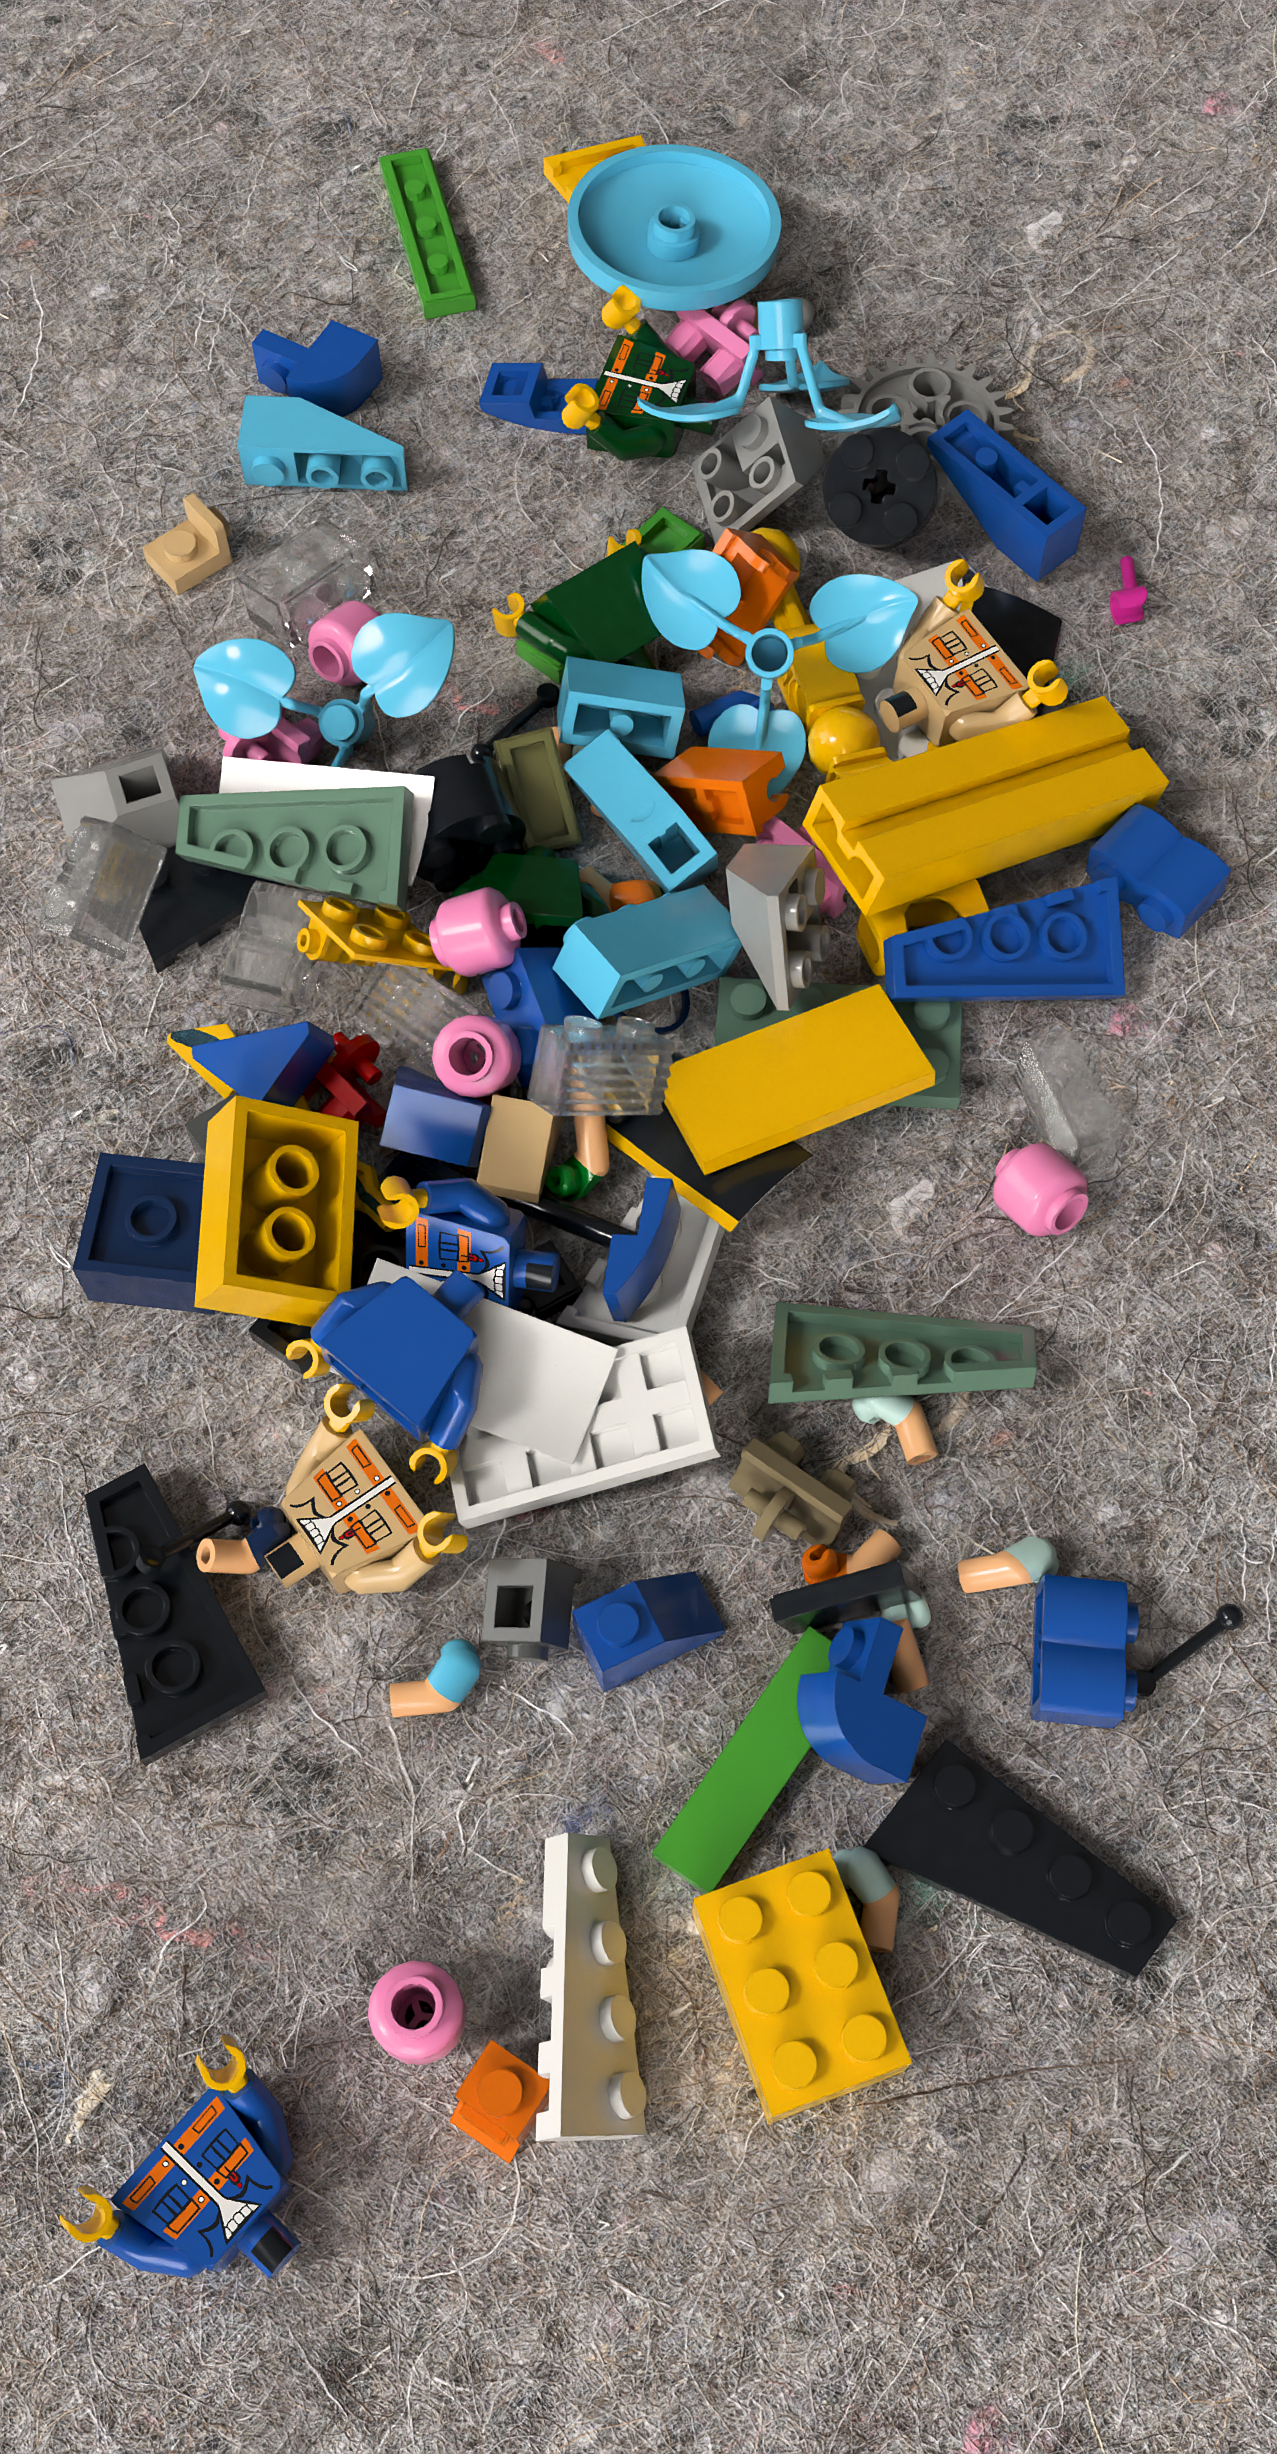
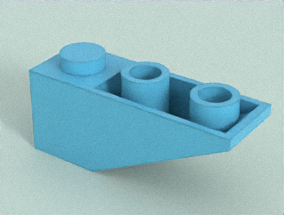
M245 395L237 446L245 484L269 487L297 486L321 489L346 488L371 489L375 491H408L404 446L300 397Z
M609 729L562 765L565 772L647 874L660 886L664 894L693 888L718 868V855L714 848L680 806Z

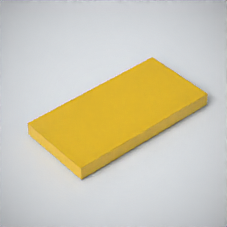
M880 984L655 1069L653 1070L655 1087L703 1174L708 1175L935 1085V1070Z

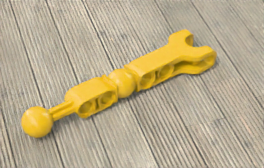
M764 527L751 531V533L761 534L801 573L800 550L789 535L778 529ZM800 573L771 616L775 628L784 632L790 639L820 631L815 624L810 623L794 585L799 579ZM825 641L794 651L791 668L784 676L776 680L789 710L801 719L806 741H808L810 760L820 773L826 775L825 783L893 762L888 758L886 748L881 746L878 726L868 714L862 711L865 700L860 693L855 673L843 671L829 661L825 653ZM976 879L866 917L861 912L855 935L873 973L877 976L885 975L884 940L891 936L908 932L907 929L910 927H927L990 910L979 883Z

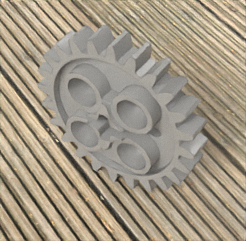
M932 352L928 354L925 363H918L912 353H907L905 365L899 366L892 358L888 357L885 359L884 372L875 367L868 366L865 380L858 378L852 380L851 393H843L841 410H838V413L878 414L889 408L893 403H896L901 411V422L886 428L905 432L917 440L927 451L938 478V507L943 506L945 494L950 492L960 502L964 501L926 446L927 437L963 411L969 409L1012 445L1015 426L1011 424L1013 408L1004 407L1005 391L991 392L994 379L991 376L978 381L975 380L977 366L974 364L968 366L963 371L957 370V360L954 356L948 359L945 365L937 364L935 354ZM860 431L838 433L837 448L848 436ZM880 474L879 480L873 483L872 492L877 494L886 487L893 489L894 495L896 487L888 482L887 474Z

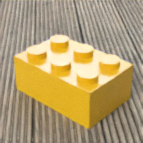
M237 1095L208 1121L194 1307L312 1327L338 1294L351 1290L359 1121Z
M829 1848L693 1898L691 1913L768 2125L903 2073L912 2064Z

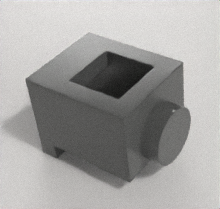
M489 1558L481 1641L506 1647L507 1659L521 1662L545 1663L548 1662L549 1649L568 1650L574 1583H581L582 1569L548 1558Z

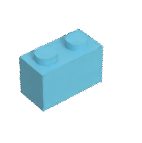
M567 656L557 704L559 743L586 747L604 731L609 729L630 753L674 759L685 713V700L680 673Z

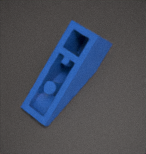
M966 409L927 437L926 446L997 549L1032 579L1038 582L1076 553L1087 508L969 409Z

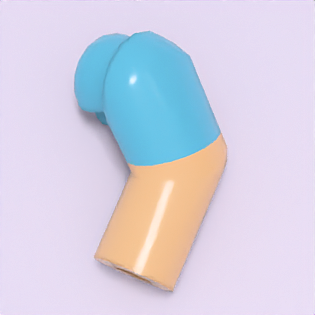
M465 1639L450 1640L441 1649V1657L425 1680L390 1683L392 1717L447 1713L458 1708L479 1679L481 1661L476 1647Z

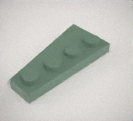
M406 786L180 795L175 853L186 861L406 912L414 793Z

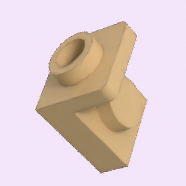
M194 493L183 498L187 520L142 547L146 562L178 596L232 562L227 537L231 535V530L225 517L215 506L207 508Z

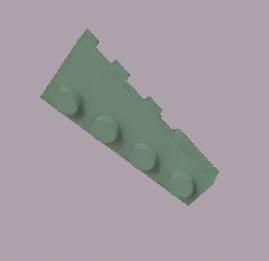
M776 1302L768 1404L1033 1388L1037 1371L1035 1327Z

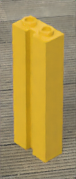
M1101 696L821 784L802 825L866 917L1101 836L1135 803L1153 810L1170 782L1144 747L1136 750L1130 748L1128 745L1130 729L1106 697Z

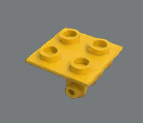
M326 897L324 903L298 900L297 905L311 919L308 928H302L298 933L297 948L301 953H305L310 960L335 963L339 961L342 964L350 965L355 963L358 966L397 970L402 965L454 971L451 967H444L438 961L431 946L430 936L421 932L410 922L411 915L407 912L376 906L375 910L360 908L352 902L338 897Z

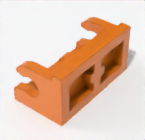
M726 528L712 552L725 558L736 571L741 586V598L737 609L725 619L754 635L756 632L764 629L800 572L761 534ZM718 627L716 635L709 646L697 652L709 660L716 652L728 665L739 667L746 657L747 645Z
M691 746L652 775L701 832L758 836L764 831L762 825L778 814L785 807L789 798L788 793H774L770 799L767 796L769 781L772 778H777L785 768L783 755L780 751Z

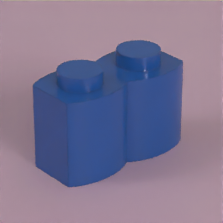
M1137 803L1091 847L1086 866V873L1090 876L1092 883L1117 875L1119 900L1133 905L1137 910L1140 920L1151 930L1164 932L1178 939L1224 893L1231 872L1225 862L1210 849L1195 840L1183 837L1163 816Z
M1043 1575L1036 1586L1034 1602V1654L1030 1700L1031 1720L1114 1729L1123 1720L1124 1711L1133 1712L1137 1698V1673L1135 1670L1126 1669L1125 1646L1126 1643L1134 1644L1136 1641L1139 1609L1136 1602H1128L1127 1582Z

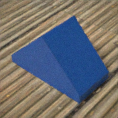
M306 1021L192 1046V1056L195 1061L242 1097L294 1107L335 1049L334 1036Z
M399 1066L379 1145L466 1167H477L492 1106L473 1097L459 1096L446 1088L443 1083L410 1067Z

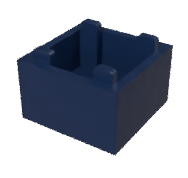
M100 1152L73 1265V1272L88 1300L215 1315V1310L194 1307L205 1164Z

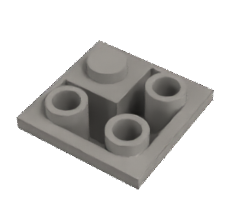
M771 396L765 399L692 463L715 545L726 528L748 532L800 489L826 464L815 429L805 427V420L807 418Z
M162 745L50 780L79 877L176 845L180 798Z
M745 843L726 867L731 924L776 1009L789 1011L802 990L809 987L813 973L821 961H826L829 954L830 932L827 925H821L820 905L825 895V874L822 868H816L814 845Z

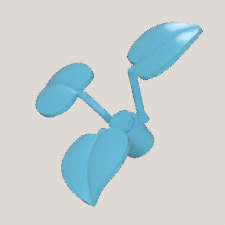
M777 299L757 302L759 335H749L748 355L738 390L733 396L715 403H696L676 407H659L637 397L638 406L644 411L662 419L681 423L708 422L740 414V408L744 406L759 351L765 350V361H785L787 378L774 383L759 384V391L793 393L802 390L809 392L816 418L806 419L805 427L827 432L846 433L870 428L888 427L901 422V411L896 403H893L889 408L878 414H841L824 406L820 392L851 385V378L834 373L822 360L816 365H812L807 348V333H804L803 299ZM800 359L803 372L797 374L795 360Z
M690 549L670 553L648 554L644 557L642 563V591L645 604L658 631L669 642L683 649L698 651L709 646L719 627L727 634L747 645L745 651L747 664L753 674L761 678L759 709L747 704H738L725 710L712 725L708 738V747L782 752L785 768L777 778H772L767 786V796L769 799L772 794L780 793L792 780L803 761L806 749V735L801 719L790 710L778 709L769 711L772 681L784 676L789 671L793 663L794 651L825 641L827 658L837 668L855 674L876 670L891 659L899 648L908 623L918 604V598L912 591L893 580L867 574L844 575L827 582L811 599L810 615L820 631L792 639L784 632L774 628L762 629L752 635L750 632L725 619L737 609L741 598V586L738 575L725 558L707 550Z
M387 613L368 621L355 637L351 653L354 672L362 681L368 684L361 690L359 700L335 699L325 706L287 697L286 695L292 689L296 680L297 671L295 664L287 653L278 646L260 639L241 638L215 644L196 659L194 674L208 714L214 723L229 735L243 739H254L271 733L281 720L282 707L313 715L319 718V729L325 740L335 746H339V752L330 767L343 768L347 759L353 756V746L365 743L374 732L375 717L371 710L373 708L371 697L374 694L383 712L395 718L409 717L420 713L435 700L451 668L455 648V627L451 621L446 619L428 618L406 613Z

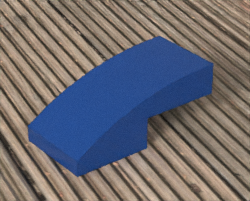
M492 363L479 405L483 412L518 425L550 432L587 435L585 425L580 429H571L563 423L562 410L568 405L565 401V395L577 383L586 384L595 390L599 379H548L543 363Z
M646 1178L638 1235L612 1234L603 1296L613 1321L627 1322L652 1290L669 1256L681 1213L680 1202L671 1178Z

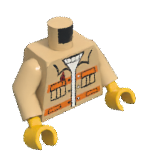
M964 559L955 560L948 566L944 578L949 590L943 598L936 596L907 636L896 657L897 670L892 688L894 695L882 700L879 708L882 720L891 732L897 733L917 724L931 743L937 747L1029 720L1037 714L1036 707L1040 703L1047 706H1056L1061 704L1068 694V685L1063 678H1058L1051 685L1044 687L1045 683L1058 674L1059 669L1053 661L1042 660L1031 667L1026 679L968 608L961 612L956 609L961 602L970 603L979 599L984 592L985 586L984 579L978 572L968 585L957 587L958 582L967 573L969 568Z
M352 1383L337 1384L327 1391L324 1398V1408L327 1416L322 1418L304 1447L285 1487L286 1497L280 1505L288 1523L296 1534L264 1555V1557L286 1589L320 1567L338 1594L351 1590L360 1595L403 1592L409 1589L440 1561V1553L458 1554L463 1552L468 1546L466 1535L453 1534L444 1540V1528L448 1522L456 1518L455 1513L432 1511L424 1516L364 1432L359 1429L352 1434L351 1423L367 1421L373 1416L375 1411V1404L371 1399L359 1400L353 1407L352 1412L348 1409L347 1398L355 1388Z

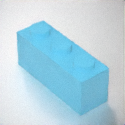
M703 884L680 892H668L660 898L641 904H627L617 911L595 918L584 917L578 920L566 931L563 937L564 945L552 969L596 1019L599 1020L713 981L719 977H724L740 951L742 943L731 924L730 912Z

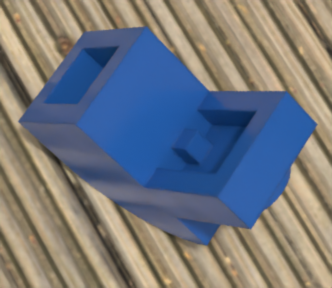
M334 320L330 321L310 348L265 329H262L252 342L260 383L266 385L274 392L285 393L289 397H300L340 417L354 412L363 405L383 379L378 339Z
M883 1617L844 1622L842 1629L836 1634L829 1648L828 1660L830 1666L828 1672L802 1674L797 1691L799 1720L803 1732L815 1752L828 1764L867 1784L908 1782L927 1720L926 1715L883 1694L903 1631L902 1627Z

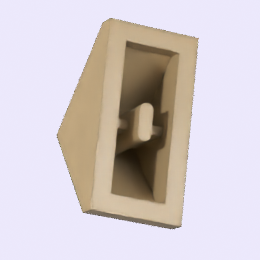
M493 1094L492 1108L487 1123L477 1182L496 1196L538 1204L565 1121L566 1108Z

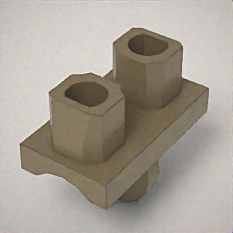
M783 1431L777 1432L764 1443L753 1437L743 1448L740 1455L742 1457L741 1462L728 1485L730 1489L743 1497L741 1504L759 1516L752 1535L764 1543L778 1529L796 1542L801 1537L813 1546L825 1544L827 1549H831L836 1543L854 1506L850 1502L856 1491L857 1482L837 1468H828L818 1480L799 1468L806 1454L801 1443Z

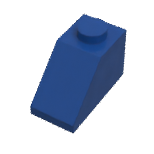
M695 1571L633 1581L572 1611L574 1634L603 1693L725 1634L726 1631Z

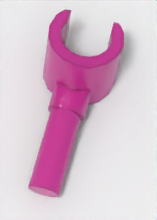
M1124 556L1120 560L1123 589L1112 591L1110 594V612L1116 625L1137 622L1144 618L1142 605L1146 602L1148 593L1145 586H1138L1134 559L1131 556Z

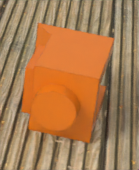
M490 2040L456 2092L455 2097L459 2103L449 2122L510 2164L535 2125L537 2113L543 2112L549 2103L550 2080L539 2076L535 2069L493 2040Z

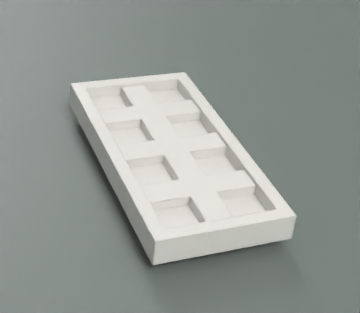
M687 1326L614 1347L618 1349L617 1355L573 1465L469 1425L461 1444L455 1449L458 1456V1464L455 1471L450 1475L458 1522L466 1529L721 1457L693 1337Z

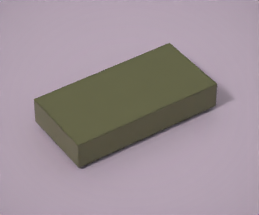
M552 726L494 741L493 746L498 764L526 827V835L521 844L524 853L533 846L541 845L551 850H556L582 843Z

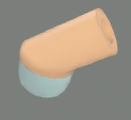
M911 1396L852 1399L853 1410L860 1421L874 1424L883 1419L895 1427L908 1465L925 1463L938 1455L923 1407Z
M1030 1536L996 1554L960 1560L958 1564L959 1581L966 1594L1032 1582L1039 1583L1044 1574H1057L1059 1560L1056 1548L1052 1543L1040 1537Z
M921 1594L922 1599L883 1610V1618L903 1628L890 1670L897 1693L910 1692L930 1684L913 1632L915 1628L927 1626L931 1620L930 1610L923 1594Z
M856 1846L853 1850H839L833 1856V1860L844 1888H851L863 1904L860 1929L868 1950L878 1953H892L900 1901L898 1885L876 1852L862 1846Z

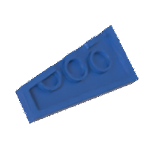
M1117 875L1073 889L1071 887L1049 893L1043 897L1025 902L997 907L988 912L966 918L961 917L894 935L883 941L886 995L891 1002L1117 999L1126 995Z

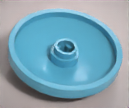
M675 144L650 145L630 149L613 155L594 166L582 177L570 197L567 216V237L575 262L592 282L611 295L621 285H625L640 298L642 307L665 311H693L731 302L745 295L762 282L772 269L778 255L781 236V214L772 191L748 167L735 159L712 150Z

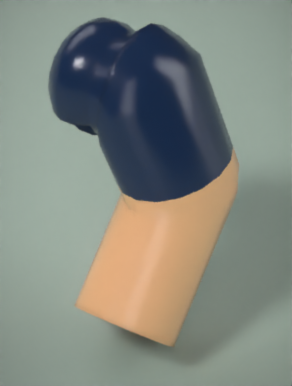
M274 1506L261 1508L257 1511V1515H252L250 1518V1527L253 1532L243 1540L203 1539L197 1549V1565L202 1572L254 1574L268 1563L264 1555L292 1537V1526L286 1523V1516L280 1508Z

